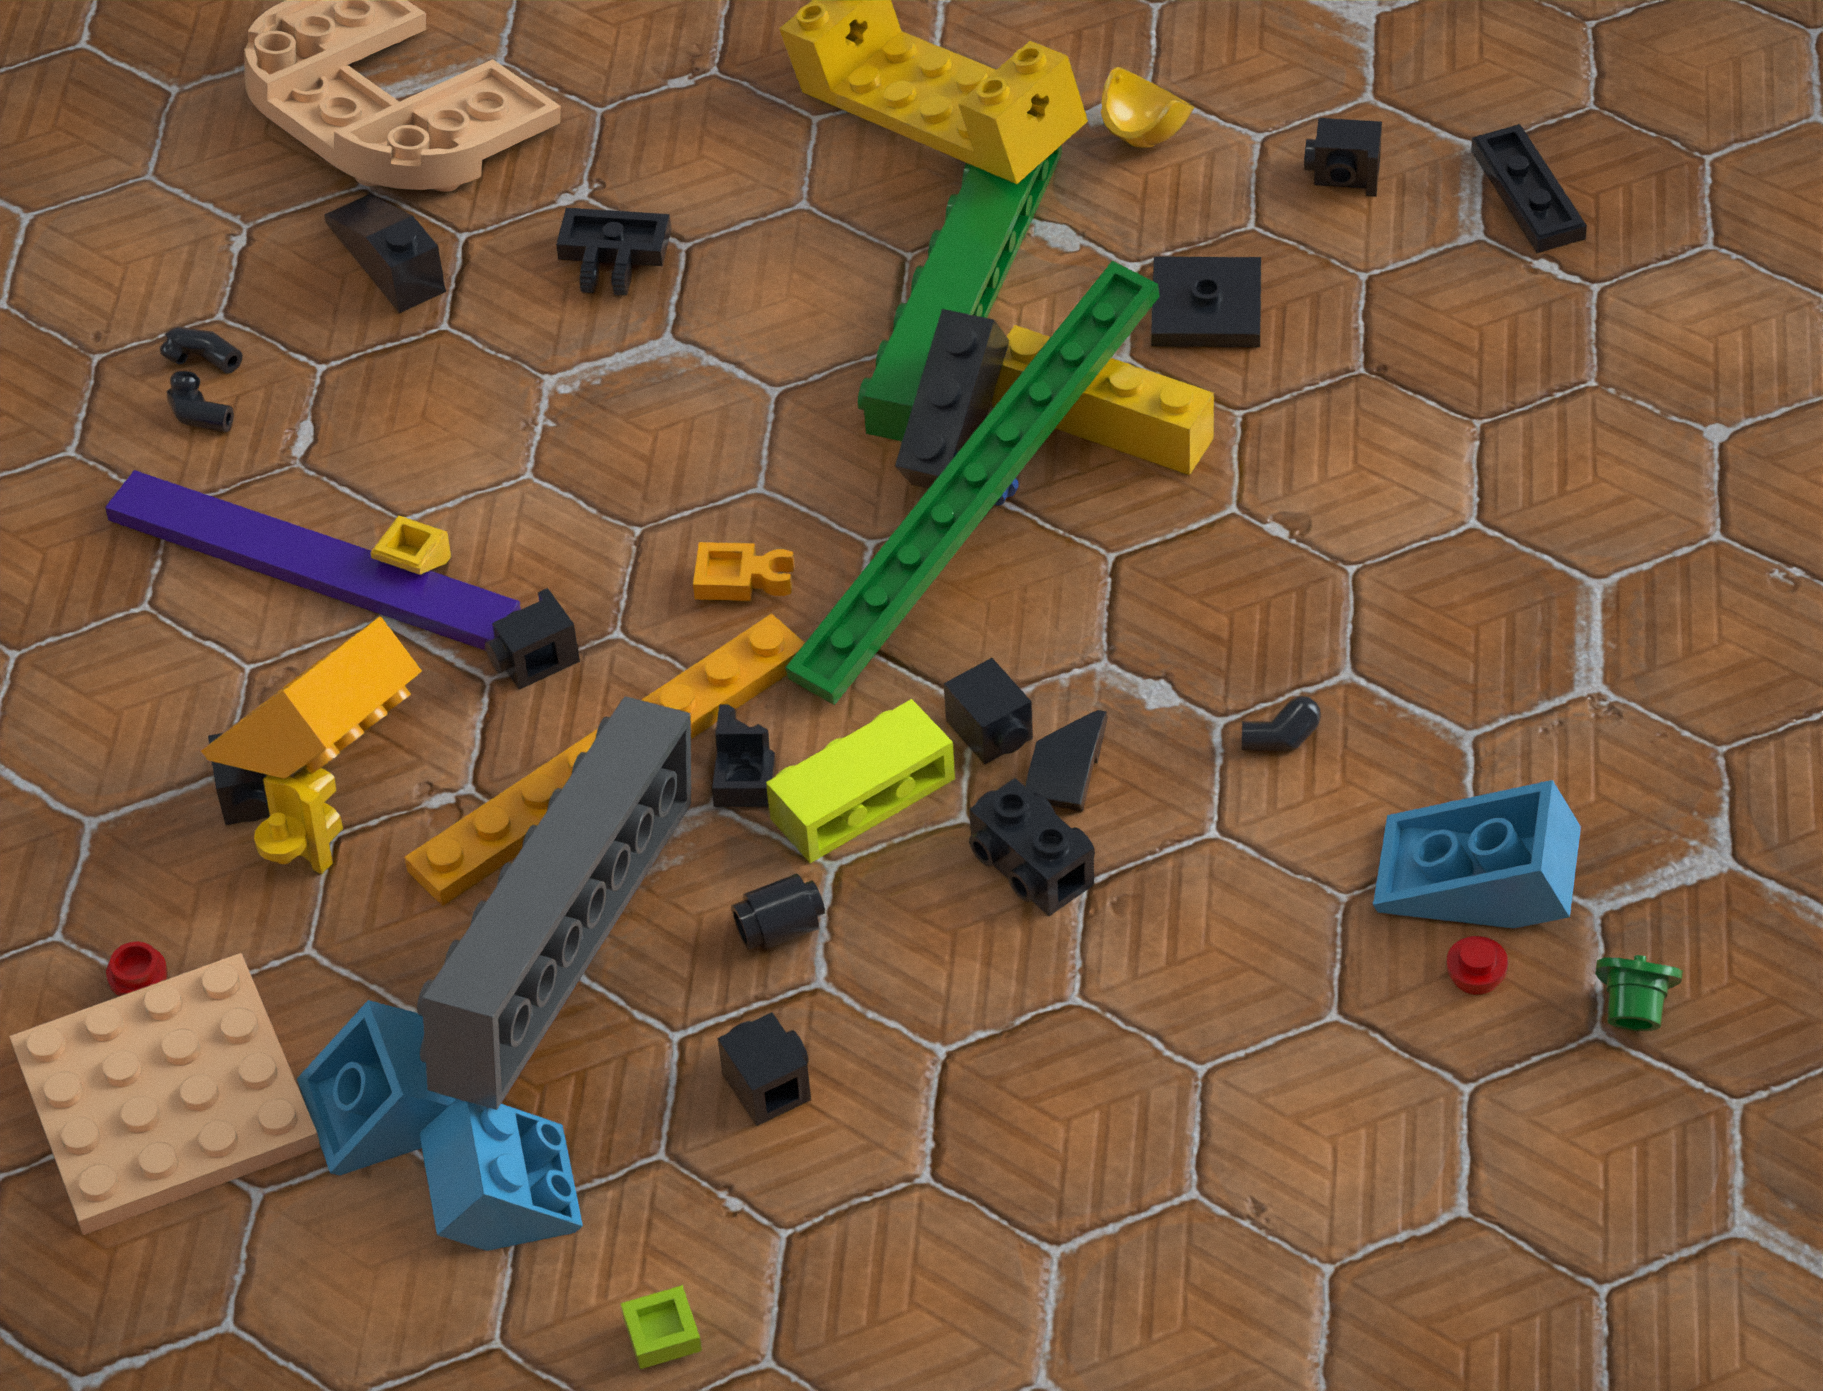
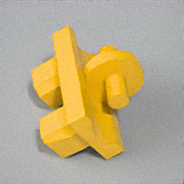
M305 765L292 777L288 776L286 779L267 775L263 781L270 817L260 823L255 830L254 841L258 854L264 859L278 862L279 864H288L300 855L311 863L314 871L322 875L333 864L329 843L343 830L341 816L334 807L325 803L336 791L334 776L322 768L311 774Z

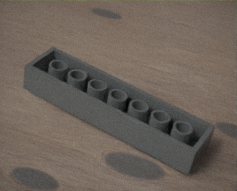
M624 696L611 717L606 716L602 719L597 730L596 739L587 753L581 752L577 756L572 769V775L562 789H555L550 798L547 812L540 823L530 826L525 835L521 851L513 863L507 862L503 866L498 878L497 887L487 901L482 900L478 903L473 913L470 927L461 940L455 939L451 943L443 967L434 980L428 979L424 983L420 991L417 1012L419 1016L423 1017L424 1038L420 1049V1059L426 1063L428 1091L495 1110L499 1108L691 805V713Z

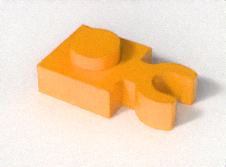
M699 542L693 579L695 600L751 601L752 589H763L766 593L773 596L792 594L791 574L777 573L794 572V554L789 550L776 549L767 552L763 556H756L755 543Z

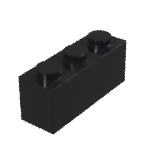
M942 309L895 467L911 485L929 489L987 417L1010 341L995 320Z

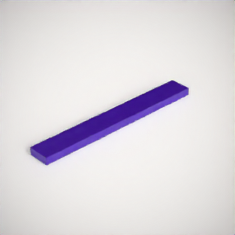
M136 470L131 473L105 507L108 521L485 651V642L494 638L492 623L516 610H521L520 601L433 571H428L421 575L372 559L371 550Z

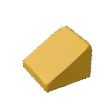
M399 515L370 552L372 559L419 575L446 564L451 558L447 531Z

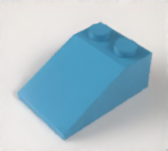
M1553 780L1387 815L1373 906L1378 913L1513 929L1569 918L1581 826Z

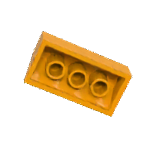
M379 616L290 681L207 745L201 752L208 761L284 779L304 765L312 774L363 735L365 730L386 716L388 711L409 697L411 693L405 685L421 673L422 670L383 618Z

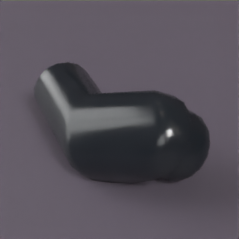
M179 326L165 333L167 339L160 346L161 355L178 365L185 363L190 351L228 374L234 372L240 366L243 357L240 350L213 331Z
M179 371L171 376V389L167 390V401L176 418L181 423L221 432H228L230 430L234 417L232 406L205 401L203 394L198 391L200 379L193 372Z
M1297 696L1290 700L1271 722L1242 721V750H1296L1318 727L1321 718L1319 706L1307 696Z

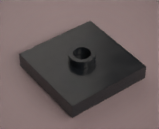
M1154 256L1153 281L1158 284L1160 297L1152 306L1151 346L1260 347L1261 257Z

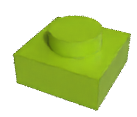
M683 1285L620 1303L623 1319L640 1369L702 1351L700 1336Z

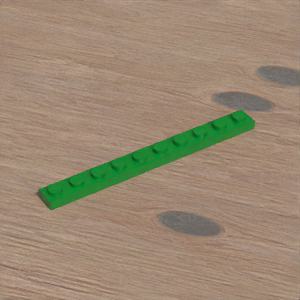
M1111 261L788 663L785 669L789 680L833 705L839 701L1160 297L1157 283Z

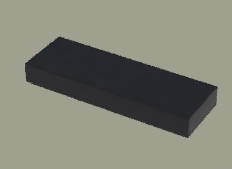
M1520 124L1472 137L1471 152L1536 253L1586 239V223Z

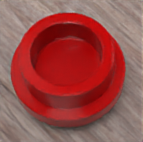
M1470 936L1460 939L1451 946L1447 954L1446 968L1450 978L1460 990L1468 994L1482 995L1493 991L1504 980L1508 971V956L1504 948L1496 941L1482 936Z
M140 941L129 942L118 947L111 955L106 969L108 985L118 996L164 981L168 975L163 955L148 943Z

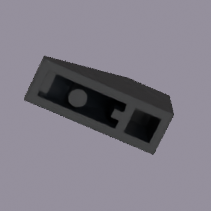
M368 194L324 214L327 225L399 314L446 292L438 245L413 215L372 194Z

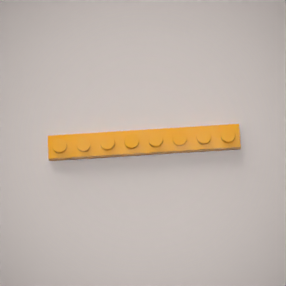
M771 613L643 698L642 701L691 713L692 739L717 722L719 704H728L736 710L787 675L785 667L805 642ZM598 729L406 855L404 859L407 872L444 906L517 857L522 849L530 826L540 823L547 812L553 792L557 788L562 789L572 775V769L577 756L581 752L587 753L596 739Z

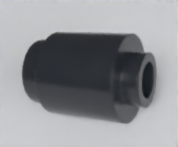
M796 873L744 893L743 901L731 905V911L739 935L746 948L751 950L761 946L764 950L818 930L819 922L817 917L825 914V907L814 881L811 880L804 883Z

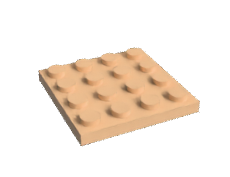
M242 953L9 1036L83 1235L321 1147L313 1121Z

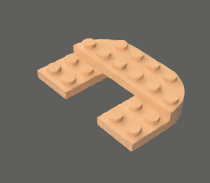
M286 0L265 11L254 21L248 30V43L246 48H244V82L248 97L254 106L267 118L341 171L355 177L358 183L365 186L380 185L398 189L453 191L460 184L481 177L483 159L560 124L561 106L493 59L400 102L348 66L355 61L362 60L364 57L393 44L400 43L426 30V13L408 0Z

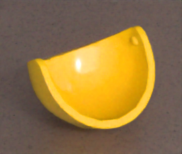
M1116 67L1109 73L1104 85L1101 116L1105 126L1113 135L1126 141L1133 147L1150 148L1171 138L1185 124L1195 107L1150 81L1121 67Z

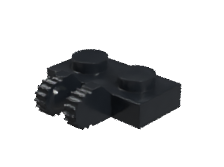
M566 208L556 243L558 260L582 261L580 270V288L582 293L595 292L599 281L600 262L615 263L611 277L614 294L627 295L632 280V265L663 266L672 230L670 214Z

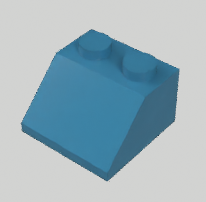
M368 1000L297 1078L331 1174L343 1175L421 1149L419 1132L456 1100V1098L428 1091L426 1063L420 1059V1049L424 1038L423 1017L419 1016L418 1013Z

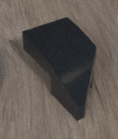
M719 704L715 733L717 755L712 785L713 806L769 807L766 782L775 777L776 771L775 752L770 750L769 732L759 724L753 727L745 725L736 719V711L728 704Z
M1096 710L1036 741L1025 787L1031 793L1037 792L1043 795L1051 806L1083 811L1093 765L1098 763L1108 719L1107 712Z

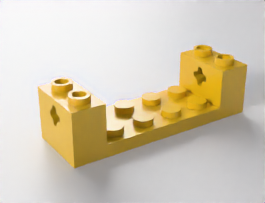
M812 0L809 4L800 8L797 14L779 28L803 93L1015 184H1018L1088 122L1068 56L1032 41H1029L1017 50L1012 57L996 70L901 31L891 0Z

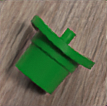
M1635 955L1634 960L1610 957L1597 960L1595 975L1602 983L1607 985V992L1609 993L1607 1022L1614 1027L1625 1030L1653 1031L1661 1027L1664 999L1668 995V989L1681 983L1683 971L1676 967L1646 962L1647 957L1643 955Z

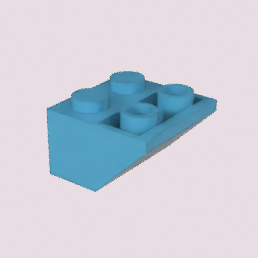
M456 1099L419 1132L438 1236L489 1251L572 1234L583 1227L562 1124L504 1104H500L499 1108L495 1110Z

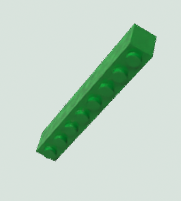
M1062 145L1018 184L966 163L959 194H952L948 200L945 223L942 230H934L929 243L928 259L924 266H917L911 283V295L907 303L901 302L897 307L893 324L894 331L889 340L884 339L879 345L876 356V369L871 378L865 377L861 383L858 394V409L864 410L866 434L897 441L903 440L942 309L988 318L1062 156Z

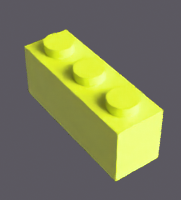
M910 699L893 710L882 712L872 722L848 736L833 740L823 750L799 764L784 768L774 778L767 781L770 819L807 861L812 863L955 780L953 742Z

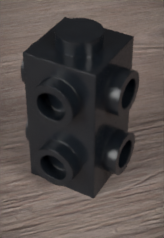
M1016 778L996 791L993 790L985 793L969 809L971 828L969 844L973 853L984 865L988 867L993 865L1009 880L1014 892L1025 902H1034L1043 912L1051 916L1094 886L1095 849L1088 836L1081 829L1068 826L1055 814L1051 804L1043 795L1037 792L1031 793Z

